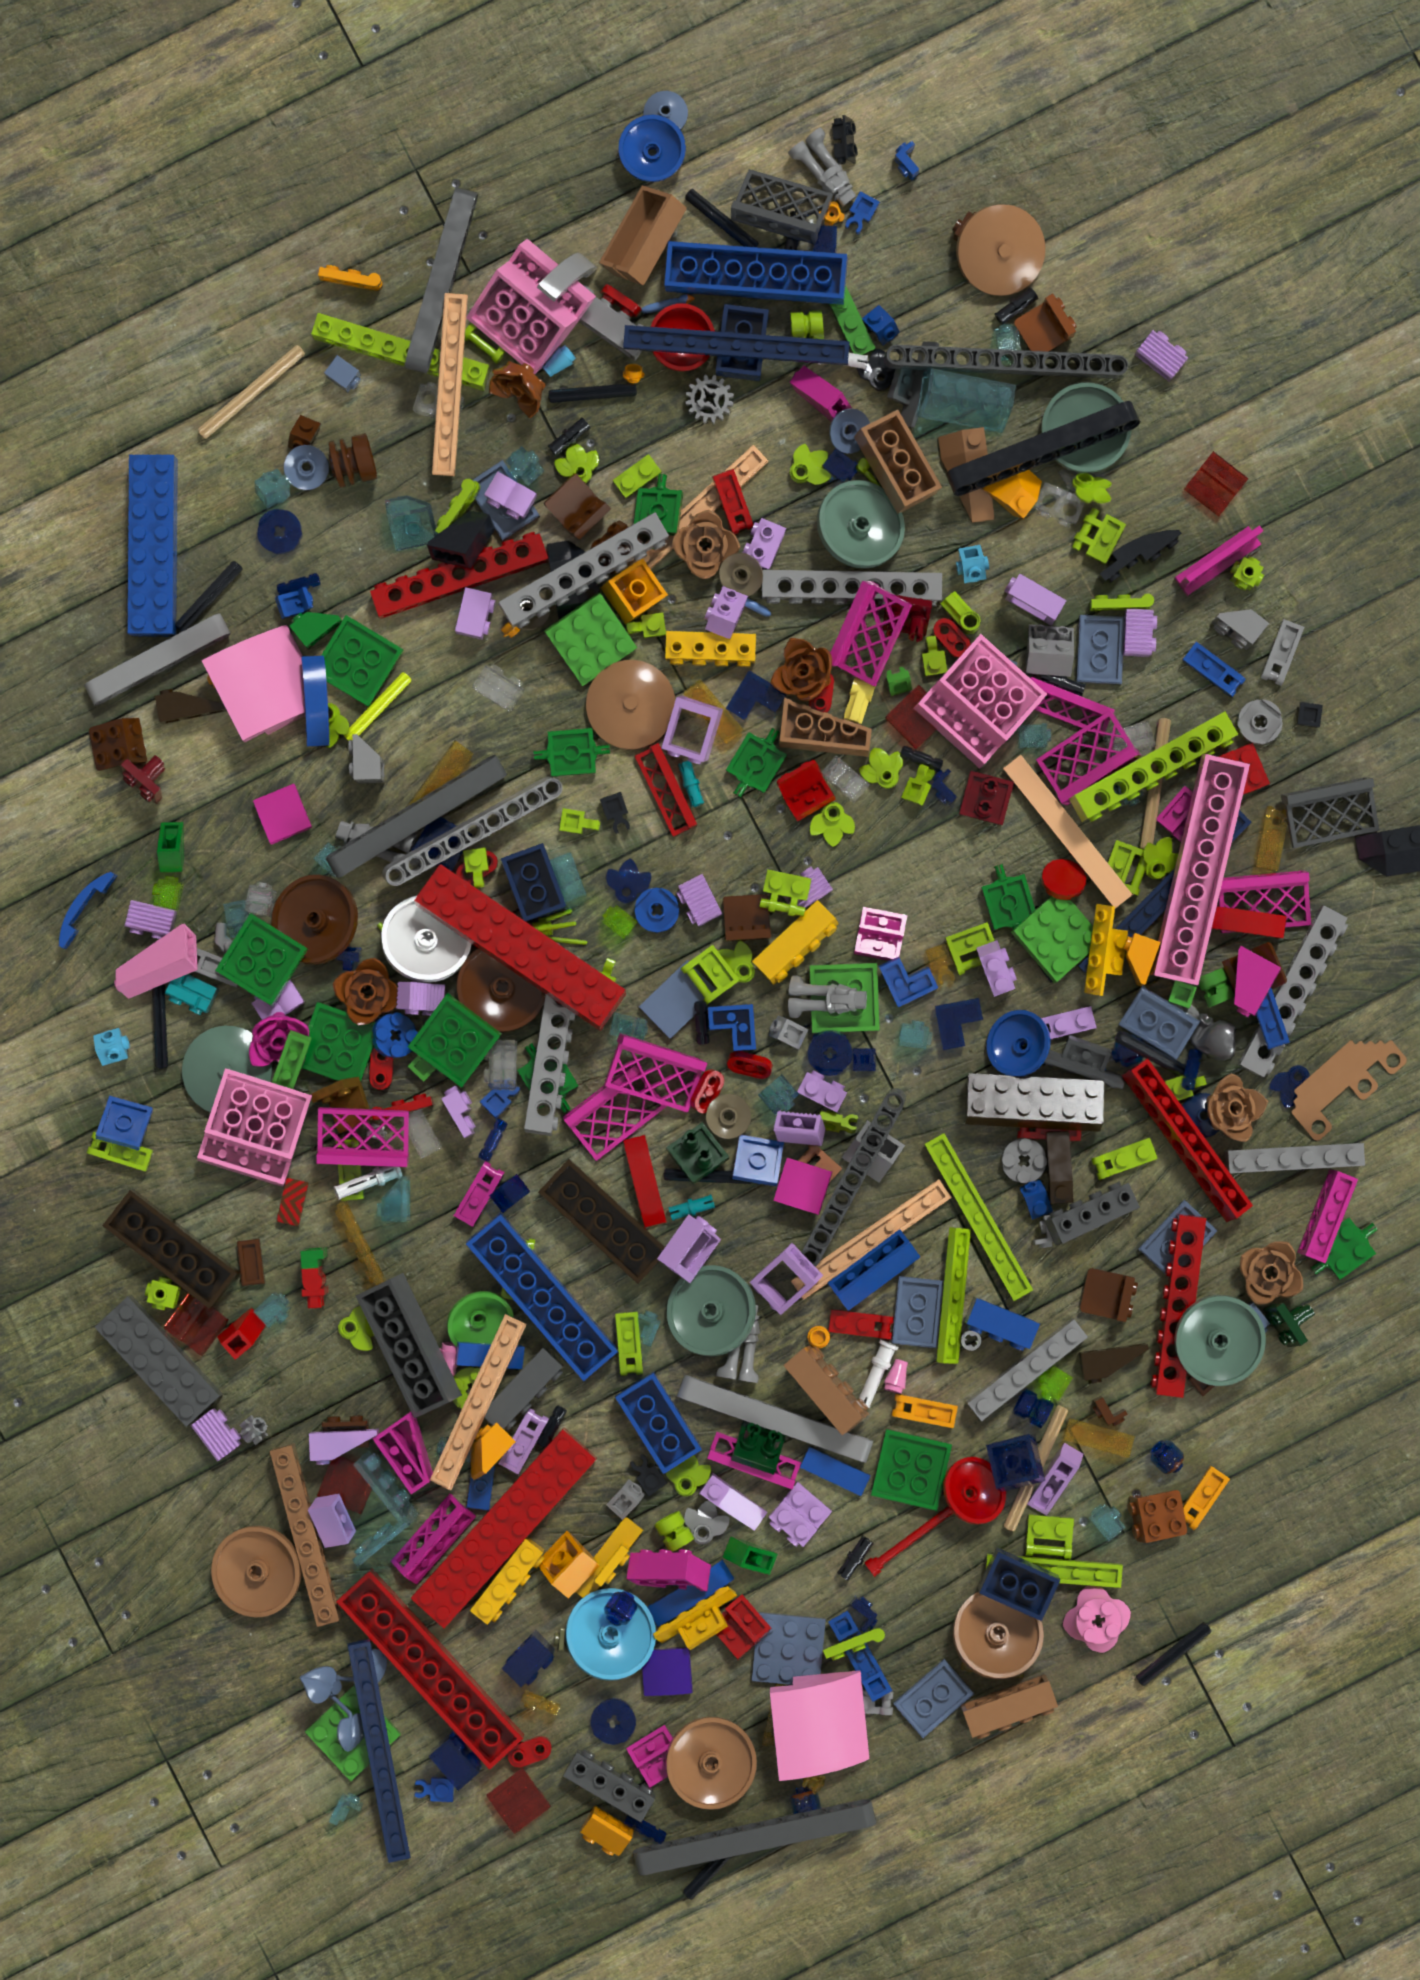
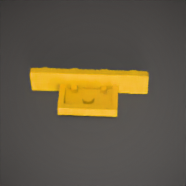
M1096 905L1084 992L1087 994L1103 996L1106 974L1122 975L1125 949L1123 948L1128 931L1112 929L1115 906Z
M625 1517L594 1556V1559L600 1566L580 1586L576 1593L584 1598L586 1595L597 1591L604 1582L608 1585L616 1575L613 1572L618 1564L622 1567L630 1557L627 1554L629 1548L642 1533L643 1529L628 1517Z
M728 1586L719 1588L714 1592L713 1596L699 1601L691 1610L680 1613L676 1617L677 1619L661 1625L658 1631L653 1633L654 1638L663 1644L680 1633L689 1650L694 1649L728 1627L719 1607L736 1597V1592Z

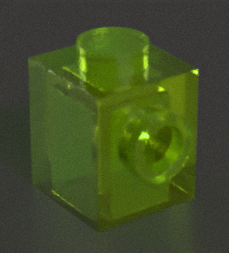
M165 876V880L158 879V883H154L152 896H155L153 905L179 911L184 884L178 882L179 878Z
M618 905L614 908L610 906L602 915L605 918L603 924L623 940L638 923L637 920Z
M1052 1365L1047 1372L1045 1371L1040 1375L1037 1381L1040 1383L1038 1388L1042 1390L1040 1395L1050 1401L1054 1398L1059 1401L1073 1377Z

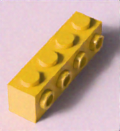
M666 631L665 659L670 661L672 665H683V661H692V665L704 666L706 662H715V666H728V663H737L738 667H750L751 663L755 664L756 634L733 633L731 638L728 639L713 632Z
M817 900L805 911L804 916L796 919L752 962L773 985L777 982L780 983L787 977V972L790 969L798 967L804 961L806 954L810 951H815L820 946L822 939L826 936H831L837 930L836 926L839 923Z
M527 1536L474 1603L470 1612L487 1625L491 1620L495 1623L503 1612L500 1610L503 1604L506 1602L509 1605L516 1596L514 1592L519 1584L523 1587L530 1578L528 1574L532 1567L537 1569L544 1560L542 1556L544 1549Z

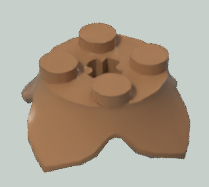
M705 510L696 514L686 527L676 532L672 540V546L676 555L685 560L689 570L694 575L702 579L715 575L720 564L728 556L738 553L740 549L736 536L731 531L723 528L722 520L711 510ZM703 538L709 543V548L705 547L706 551H702V547L699 546V542Z
M1231 1073L1217 1084L1213 1094L1207 1098L1208 1116L1212 1127L1215 1130H1221L1233 1140L1247 1142L1253 1132L1251 1123L1263 1115L1268 1100L1254 1089L1243 1088V1082L1240 1077Z
M1284 1241L1272 1242L1264 1248L1249 1249L1241 1256L1240 1271L1246 1280L1247 1294L1255 1304H1269L1277 1297H1293L1303 1290V1277L1294 1265L1296 1255L1290 1243ZM1272 1266V1271L1275 1275L1274 1277L1269 1276V1279H1267L1265 1269H1269Z

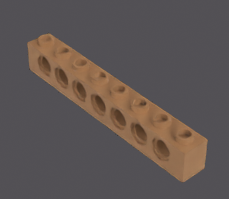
M295 1443L274 1448L270 1451L316 1625L319 1627L337 1622L342 1616L339 1605L336 1602L337 1598L322 1542L318 1537L316 1527L308 1512L311 1502Z

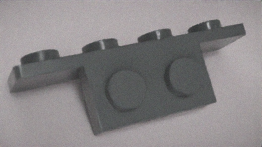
M923 342V343H922V346H938V347H939V343H937V342ZM919 354L918 359H913V361L921 363L922 356ZM895 370L887 398L903 405L901 416L908 428H914L918 420V414L925 398V391L931 378L932 370Z
M1071 1035L1068 1037L1062 1054L1049 1050L1048 1056L1044 1061L1045 1065L1061 1067L1068 1073L1081 1074L1088 1080L1104 1081L1110 1088L1123 1089L1125 1084L1122 1075L1105 1069L1112 1053L1111 1049Z

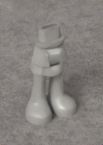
M820 127L812 132L805 142L801 141L796 144L788 154L792 159L803 162L818 181L817 183L822 186V190L832 193L834 196L833 200H838L842 207H844L857 196L852 190L853 186L849 182L846 171H843L842 166L833 159L823 144L825 132ZM807 145L826 166L827 170L825 172L813 158Z
M341 821L335 838L344 840V844H347L373 827H370L369 824H355L354 822L349 824ZM411 834L393 845V847L409 853L414 849L417 835ZM386 849L378 854L377 857L391 863L405 854Z
M793 975L791 977L789 995L826 996V1000L789 998L788 1010L791 1018L800 1017L803 1011H826L830 1014L835 1012L841 1014L848 1011L855 1012L857 1009H866V991H858L857 988H850L842 984L838 986L835 984L812 985L804 983L800 976Z
M756 1305V1316L752 1330L743 1342L745 1343V1349L738 1380L758 1383L759 1376L754 1371L753 1366L755 1348L759 1341L758 1334H760L759 1322L757 1320L760 1317L757 1316L758 1305ZM740 1346L728 1353L725 1365L717 1370V1377L736 1380Z

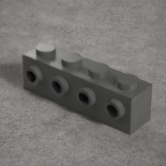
M1120 1181L1108 1186L1109 1191L1101 1193V1190L1088 1195L1089 1200L1082 1202L1080 1199L1069 1204L1070 1209L1064 1212L1061 1208L1050 1213L1051 1218L1044 1222L1055 1246L1064 1244L1140 1208L1130 1184L1121 1185Z
M543 1347L491 1402L484 1418L492 1425L497 1422L503 1429L508 1431L516 1423L514 1420L515 1416L519 1412L523 1415L532 1406L529 1403L532 1398L536 1396L539 1399L548 1389L545 1385L551 1379L555 1382L563 1373L560 1370L563 1364Z
M577 1749L563 1776L639 1822H642L655 1800L654 1790L643 1783L641 1786L633 1782L634 1778L625 1772L620 1774L614 1771L615 1767L607 1761L603 1760L601 1763L594 1759L595 1755L590 1751Z

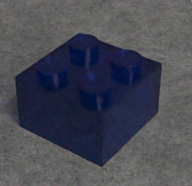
M1026 1434L986 1445L997 1490L1005 1492L1046 1481L1034 1436Z
M535 1630L505 1660L502 1669L520 1687L525 1683L529 1686L537 1678L538 1670L541 1667L546 1669L555 1657L553 1655L555 1648Z
M452 1731L432 1748L429 1757L459 1791L479 1774L482 1765L480 1764L481 1760L473 1751L470 1752L465 1746V1742Z

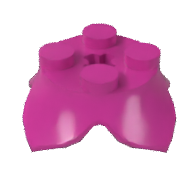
M276 1012L274 1015L257 1023L252 1029L253 1038L249 1046V1057L252 1066L263 1067L269 1065L272 1061L279 1063L290 1030L309 1036L308 1026L302 1021L285 1016L282 1012Z

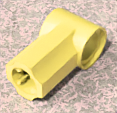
M855 676L843 719L862 724L875 686Z

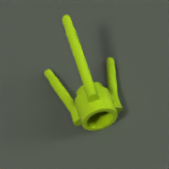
M567 909L548 917L538 918L539 921L533 922L532 926L549 937V935H553L554 929L575 926L577 923L573 921L552 925L551 922H548L572 913V909ZM549 937L557 943L587 944L585 940Z

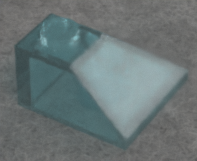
M407 495L385 500L387 518L396 551L427 545L428 541L438 535L435 531L437 527L431 503Z
M402 1176L381 1198V1203L377 1204V1215L381 1216V1221H410V1176Z

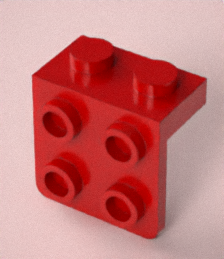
M815 760L803 763L796 770L782 775L776 782L786 805L797 822L836 800Z

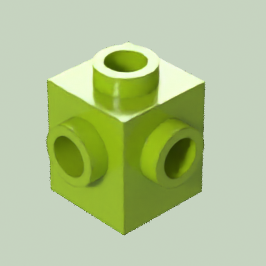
M1243 557L1240 562L1235 561L1230 571L1233 573L1230 581L1234 582V585L1239 589L1250 591L1254 585L1258 587L1264 575L1261 572L1264 567L1259 565L1260 561L1253 557ZM1245 569L1251 571L1252 575H1246Z
M159 1276L158 1280L154 1279L152 1283L147 1284L145 1296L148 1297L147 1302L152 1303V1308L165 1310V1307L176 1308L181 1287L173 1284L170 1278ZM160 1290L164 1291L163 1297L160 1295Z

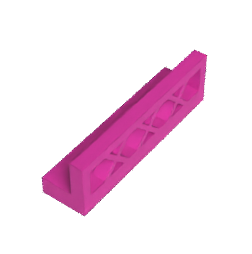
M1030 678L1047 693L1046 696L1051 697L1046 700L1044 698L1034 710L1083 729L1090 724L1089 718L1096 715L1101 717L1110 710L1113 713L1115 711L1112 708L1036 678ZM1053 699L1059 700L1063 710L1056 713L1052 712L1047 702ZM1064 703L1069 704L1071 706L1066 708ZM1075 707L1079 708L1084 718L1075 721L1071 719L1068 710ZM1085 711H1087V712H1089V713H1092V714L1089 715V716H1087V714H1086ZM1063 712H1065V714H1066L1067 717H1065V716H1063V715H1060V714L1063 713ZM1111 718L1104 721L1101 728L1102 732L1106 731ZM1086 720L1087 725L1080 722Z
M1329 1169L1297 1253L1326 1263L1357 1184V1178Z
M716 1431L707 1459L793 1489L801 1465L800 1461L780 1454L779 1459L782 1461L778 1462L776 1468L778 1473L775 1472L774 1475L732 1461V1456L728 1455L734 1451L732 1442L736 1443L737 1438ZM718 1439L728 1440L732 1449L724 1453L715 1450ZM786 1462L795 1465L791 1477L781 1474L778 1466Z
M450 1493L391 1560L392 1564L405 1578L417 1585L476 1518L475 1514L464 1507ZM453 1502L456 1508L446 1515L447 1508ZM439 1521V1527L436 1531L431 1532L432 1525ZM421 1538H424V1544L422 1545V1547L416 1549L417 1542ZM406 1555H410L408 1563L403 1567L400 1564L401 1560Z

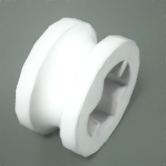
M967 1330L961 1336V1344L965 1349L974 1351L980 1346L981 1337L977 1332ZM967 1335H975L977 1337V1340H974L977 1342L974 1346L965 1344V1340H967L965 1337Z

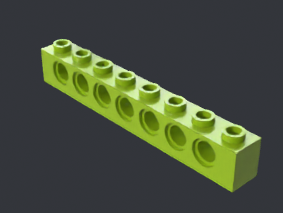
M321 313L317 314L311 333L314 340L405 367L411 342ZM435 348L427 374L439 378L441 350ZM464 357L462 385L484 391L491 371L490 366Z
M1226 711L1075 794L1069 800L1082 822L1087 819L1093 822L1102 816L1101 811L1108 808L1110 812L1121 806L1119 801L1125 798L1128 801L1140 795L1139 790L1144 787L1147 791L1159 785L1158 779L1165 777L1168 780L1178 774L1176 769L1182 766L1184 769L1196 764V758L1202 754H1214V748L1219 745L1222 749L1234 743L1232 738L1239 734ZM1208 732H1210V733H1212V734L1214 735V737H1215V741H1214V742H1211V741L1208 739V737H1207V733H1208ZM1189 743H1193L1196 746L1195 753L1190 751ZM1170 753L1177 756V763L1171 761ZM1152 763L1158 766V774L1151 770ZM1133 774L1139 776L1140 784L1134 783L1132 780ZM1114 784L1121 788V795L1114 792ZM1095 795H1099L1102 798V805L1096 804L1094 800Z

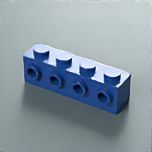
M899 1229L829 1281L828 1284L849 1311L918 1260L920 1255Z

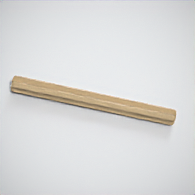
M299 345L293 347L199 427L198 432L200 435L207 439L299 361L305 355L303 349Z
M1159 719L1154 750L1168 743L1171 726L1170 719ZM1152 763L1151 770L1158 774V766ZM1163 777L1157 780L1159 785L1148 790L1140 849L1143 850L1148 842L1153 844Z
M1058 1405L1048 1424L1004 1523V1528L1014 1532L1017 1528L1067 1416L1068 1409Z

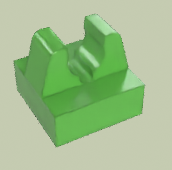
M899 667L900 672L892 674L891 670L887 671L886 678L891 696L912 690L909 672L904 667Z
M1174 980L1168 1002L1190 1009L1197 987Z

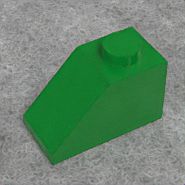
M312 612L299 613L291 620L290 628L309 650L338 627L342 620L338 615Z
M183 822L161 823L157 847L160 872H183Z
M730 1537L722 1558L739 1567L770 1575L778 1554L748 1541Z

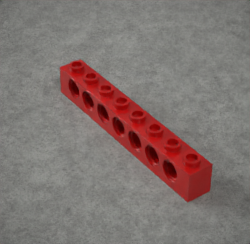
M535 532L527 533L522 536L523 539L515 542L514 539L501 543V547L495 549L492 546L483 548L471 569L442 562L437 565L438 568L421 569L416 572L417 575L408 578V575L396 578L395 583L387 585L384 582L375 585L374 590H371L370 593L378 617L383 619L463 592L465 587L471 589L548 563L549 559L540 533L536 535ZM522 547L529 550L528 556L525 558L518 557V549ZM497 556H507L506 564L498 565L495 562ZM484 562L487 565L485 571L476 572L474 570L476 563ZM457 569H462L465 571V576L457 580L453 577V573ZM437 576L444 578V583L440 587L432 585V580ZM416 583L423 586L419 594L411 592V587ZM393 591L401 592L402 595L398 601L390 600V594Z
M1147 1058L1122 1075L1123 1079L1226 1223L1237 1219L1253 1206L1150 1060Z
M1177 1213L1176 1218L1172 1219L1171 1231L1174 1232L1173 1241L1170 1240L1168 1254H1172L1171 1263L1166 1264L1165 1276L1169 1277L1168 1286L1164 1285L1162 1298L1166 1299L1165 1308L1161 1307L1160 1321H1163L1162 1330H1158L1157 1343L1160 1344L1159 1353L1155 1352L1154 1366H1157L1156 1375H1152L1151 1388H1154V1392L1157 1395L1180 1398L1184 1396L1187 1371L1181 1365L1177 1354L1167 1355L1166 1349L1169 1345L1174 1344L1175 1333L1170 1332V1324L1179 1322L1187 1308L1196 1302L1207 1219L1202 1216ZM1185 1232L1192 1234V1240L1188 1244L1181 1242V1236ZM1183 1254L1189 1256V1263L1186 1266L1178 1264V1258ZM1185 1277V1287L1181 1289L1176 1288V1279ZM1181 1299L1183 1301V1308L1179 1311H1174L1172 1308L1173 1302ZM1169 1366L1174 1367V1375L1170 1378L1164 1377V1369Z

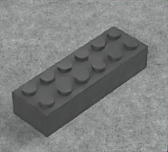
M404 1273L356 1295L414 1418L447 1404L462 1395Z
M132 1295L127 1296L95 1326L98 1332L186 1427L223 1395Z

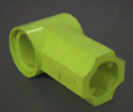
M955 591L947 596L940 604L943 609L960 626L962 632L968 635L976 633L980 626L979 615ZM973 618L976 621V625L969 628L965 626L964 620Z

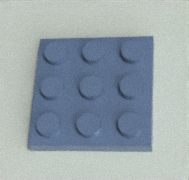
M758 1612L772 1629L755 1645L752 1681L793 1685V1677L821 1674L825 1618Z

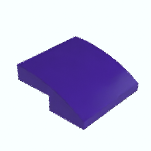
M687 1647L654 1649L649 1660L642 1667L644 1696L693 1693L690 1650Z

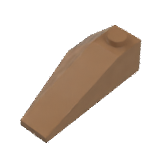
M984 427L960 430L938 437L941 461L947 472L954 467L987 455ZM982 488L960 496V500L972 523L994 520L992 497Z

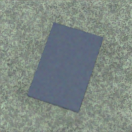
M502 460L473 480L477 481L481 486L479 493L475 497L476 502L484 513L490 515L494 529L504 541L539 518L540 515L532 505L525 519L519 517L516 520L506 514L507 510L499 506L496 509L486 503L488 499L485 498L484 494L497 472L517 482Z
M1079 615L1076 682L1122 684L1125 617Z
M688 960L639 1006L670 1039L695 1016L697 1012L695 1011L694 1003L704 999L688 975L683 974L680 970L689 962ZM694 967V970L697 972V974L708 987V989L711 991V993L715 991L716 989Z
M1142 986L1119 1025L1177 1060L1200 1021Z
M1185 1200L1174 1209L1138 1248L1164 1274L1166 1264L1171 1263L1172 1254H1168L1169 1242L1174 1239V1232L1171 1231L1172 1219L1176 1218L1177 1213L1201 1216ZM1207 1220L1203 1246L1217 1232ZM1190 1232L1183 1233L1181 1242L1183 1244L1190 1243L1192 1234ZM1186 1254L1178 1258L1180 1266H1185L1189 1262V1256Z
M898 1276L892 1344L937 1348L943 1280Z
M943 1659L896 1699L893 1704L919 1735L924 1738L974 1693L949 1663Z

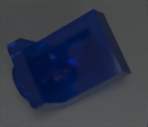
M821 226L813 252L837 253V226Z
M837 448L822 465L824 469L842 483L845 479L850 481L858 471L855 468L858 463L855 460L853 462Z
M949 769L945 772L940 770L932 778L934 783L931 787L937 792L935 796L941 803L945 804L947 802L950 805L956 800L957 796L942 781L951 771Z
M855 1595L850 1604L866 1617L859 1627L864 1633L867 1629L870 1631L876 1625L878 1614L871 1608L873 1604L863 1596L858 1598Z

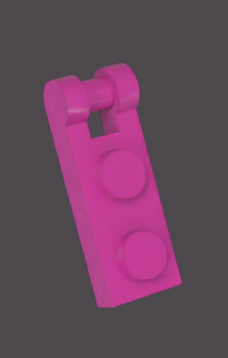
M485 1161L453 1216L473 1227L505 1172L500 1169L497 1171L491 1167L490 1163ZM485 1175L493 1178L490 1184L483 1181Z

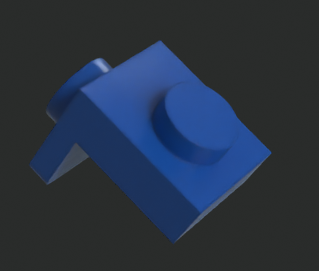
M913 141L908 144L905 142L901 144L895 151L897 154H895L894 159L899 165L897 167L899 172L904 177L908 176L911 180L919 174V168L908 156L914 150L915 144Z
M880 305L862 318L864 324L877 336L883 346L900 333L894 319Z
M301 587L298 591L275 597L282 619L296 616L299 613L304 614L313 608V598L306 587Z
M1041 1180L1031 1181L1019 1188L1032 1220L1053 1212Z

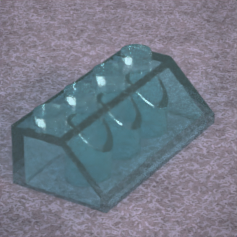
M931 368L923 372L917 417L973 428L984 427V430L1002 433L1013 408L1016 385Z

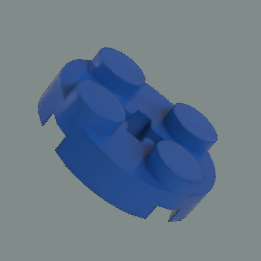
M647 889L640 894L636 901V919L647 931L655 933L667 931L674 926L678 919V901L666 889ZM652 905H662L661 911L663 914L653 916L651 914L653 912Z
M397 1012L384 1015L376 1021L372 1030L374 1031L372 1041L375 1049L384 1057L400 1058L412 1051L408 1046L418 1032L408 1017ZM391 1030L398 1032V1040L392 1041L390 1039L392 1036Z

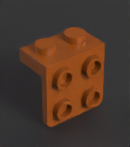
M1053 293L1047 296L1042 304L1020 316L1014 322L1016 329L1030 351L1050 352L1073 338L1076 333V323L1071 316L1067 317L1063 310L1065 306L1059 297L1056 298Z
M1178 1490L1148 1496L1135 1495L1129 1497L1128 1512L1132 1516L1134 1523L1132 1525V1533L1138 1542L1149 1543L1187 1533L1181 1494Z

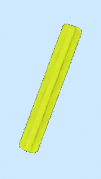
M401 673L349 727V733L344 735V737L349 741L353 740L352 734L360 736L411 682V678L406 673Z

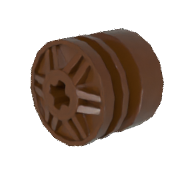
M366 433L352 436V447H347L346 442L341 438V449L339 450L334 440L329 441V461L333 476L338 481L340 488L346 487L344 476H348L350 484L354 485V474L359 473L363 482L377 479L375 463Z

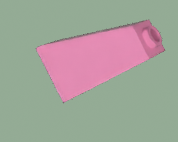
M185 924L179 925L115 970L116 980L114 984L116 989L129 999L196 971V935Z

